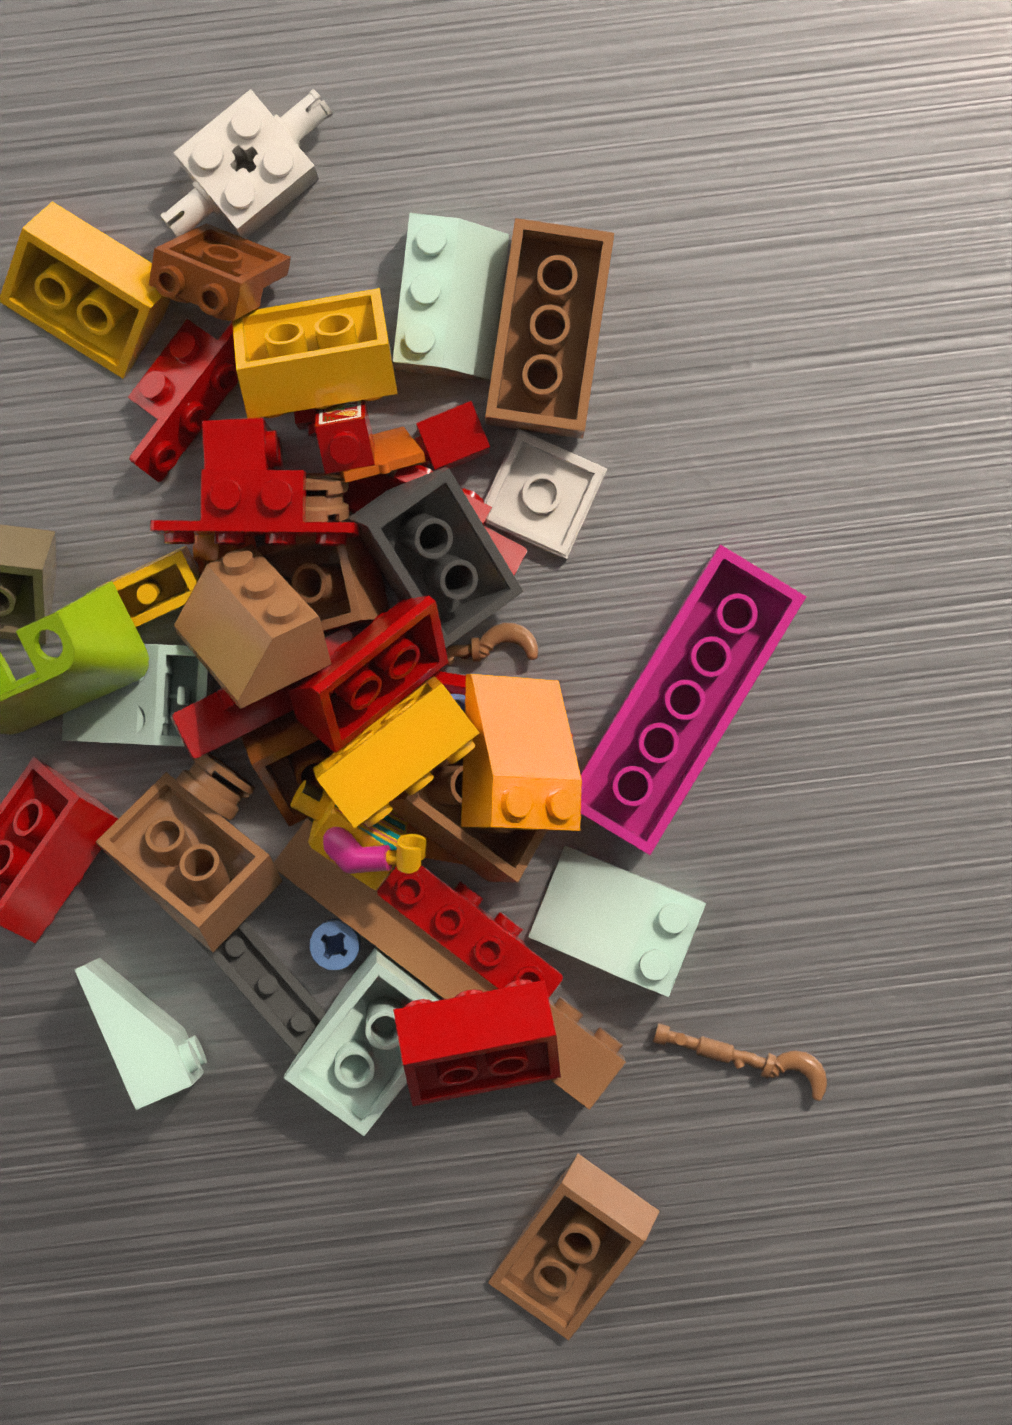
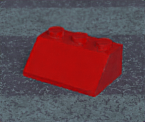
M430 596L401 600L387 612L379 614L372 621L371 625L352 640L341 644L333 655L330 656L331 665L298 680L295 685L288 689L296 719L331 750L337 753L448 663V657L436 601Z
M36 757L32 758L0 804V926L35 944L45 929L53 922L56 913L72 890L81 882L84 873L100 852L101 848L97 845L96 841L119 819L99 800Z
M517 980L501 989L485 992L476 989L460 992L454 998L434 1002L428 999H420L408 1003L403 1008L393 1009L404 1072L413 1107L561 1078L557 1035L545 980L537 982Z

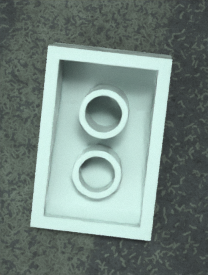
M565 845L528 937L622 979L669 997L706 903Z
M375 947L336 997L284 1074V1079L358 1133L365 1136L407 1084L393 1009L403 1008L415 1000L428 999L434 1002L444 1000V998Z
M98 958L74 969L136 1110L192 1086L204 1074L201 1065L207 1063L197 1037L194 1035L189 1038L182 1025L105 961Z

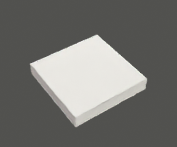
M517 428L484 501L485 504L492 507L486 524L567 560L607 468Z

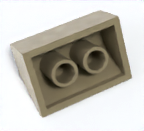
M0 524L1 639L20 641L16 630L51 614L57 572L55 531ZM49 630L41 632L39 643H47Z

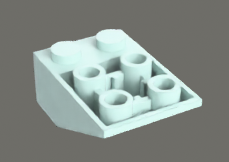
M144 644L149 655V668L145 676L134 683L64 713L62 741L185 747L171 720V716L173 713L213 694L214 677L188 646Z

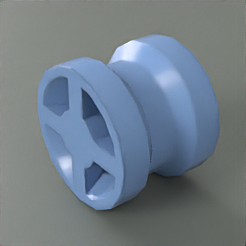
M338 918L324 921L314 930L310 938L312 958L319 966L328 970H340L348 967L355 960L361 949L360 934Z

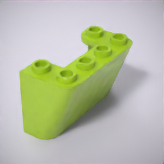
M113 581L89 591L81 598L58 611L16 630L36 672L16 680L5 658L0 653V734L13 735L21 733L134 683L145 676L149 668L147 649ZM43 630L53 631L61 639L63 647L59 657L48 656L41 649L39 636Z

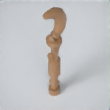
M502 623L486 631L481 639L479 637H471V644L448 646L446 648L447 664L449 666L452 665L455 657L467 659L470 656L473 657V662H481V659L490 655L489 651H492L494 646L505 642L519 645L525 651L529 660H536L538 657V645L533 634L524 626L516 623Z
M657 1024L653 1038L654 1043L665 1046L667 1042L679 1047L692 1049L699 1056L701 1055L702 1057L727 1064L733 1061L736 1069H740L745 1066L744 1064H748L752 1068L761 1069L760 1076L766 1079L769 1077H779V1073H784L787 1070L799 1071L810 1081L812 1098L814 1100L821 1101L826 1092V1072L822 1064L807 1052L793 1050L782 1053L778 1057L768 1053L767 1057L764 1058L751 1052L736 1050L732 1044L701 1036L699 1039L683 1033L670 1031V1026Z

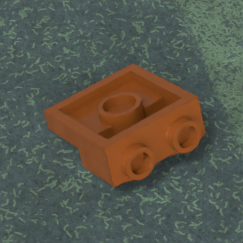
M206 223L154 248L149 286L156 288L162 296L174 301L196 304L204 313L215 318L235 321L260 307L263 288L288 275L291 257Z

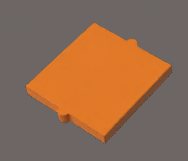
M402 426L373 434L375 465L340 471L339 474L347 483L377 474H388L392 470L426 461L422 449L405 427Z

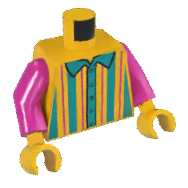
M306 780L303 781L293 797L291 807L314 819L308 840L310 847L339 866L343 872L349 873L375 891L395 865L399 871L406 874L414 873L420 868L421 860L426 856V839L421 835L406 834L408 822L393 811L371 827H367L363 822L354 829L327 792Z

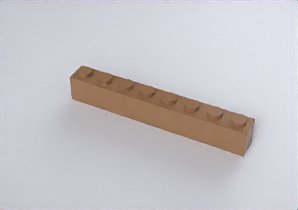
M309 817L305 820L273 862L279 873L442 998H454L460 992L472 989L483 992L498 989L378 896L377 891L380 886L375 891L349 873L343 872L339 866L313 850L308 843L313 818ZM559 997L556 1003L549 999L557 1035L561 1078L551 1079V1081L590 1110L626 1063L624 1056L618 1052L623 1044L601 1027L595 1033L587 1029L579 1022L583 1014L562 997Z

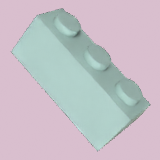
M409 213L392 361L395 371L491 381L500 320L509 234L460 218Z

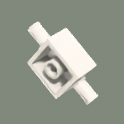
M250 89L173 152L181 167L194 181L192 183L194 189L160 215L167 226L173 230V233L178 237L191 231L214 212L216 215L220 213L240 237L247 239L319 179L315 166L300 149L301 144L299 141L327 117L333 115L326 102L319 99L321 98L320 95L312 89L306 97L283 116L279 117L277 114L273 116ZM246 159L249 162L253 161L256 168L249 173L244 168L240 169L238 164Z

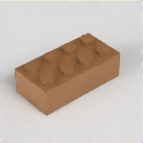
M515 218L485 414L487 425L518 428L520 430L583 439L614 233Z

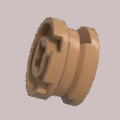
M306 473L305 522H328V519L332 518L333 514H336V521L348 519L349 504L344 502V493L349 490V482L345 483L340 474Z
M211 753L193 759L194 764L189 770H182L176 781L215 812L232 820L239 811L237 804L242 798H249L255 787ZM216 771L217 773H219L221 776H223V777H224L225 779H227L228 781L226 782V781L223 780L221 777H219L218 775H216L214 772Z

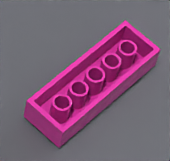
M720 544L713 552L581 770V814L648 855H651L807 596Z

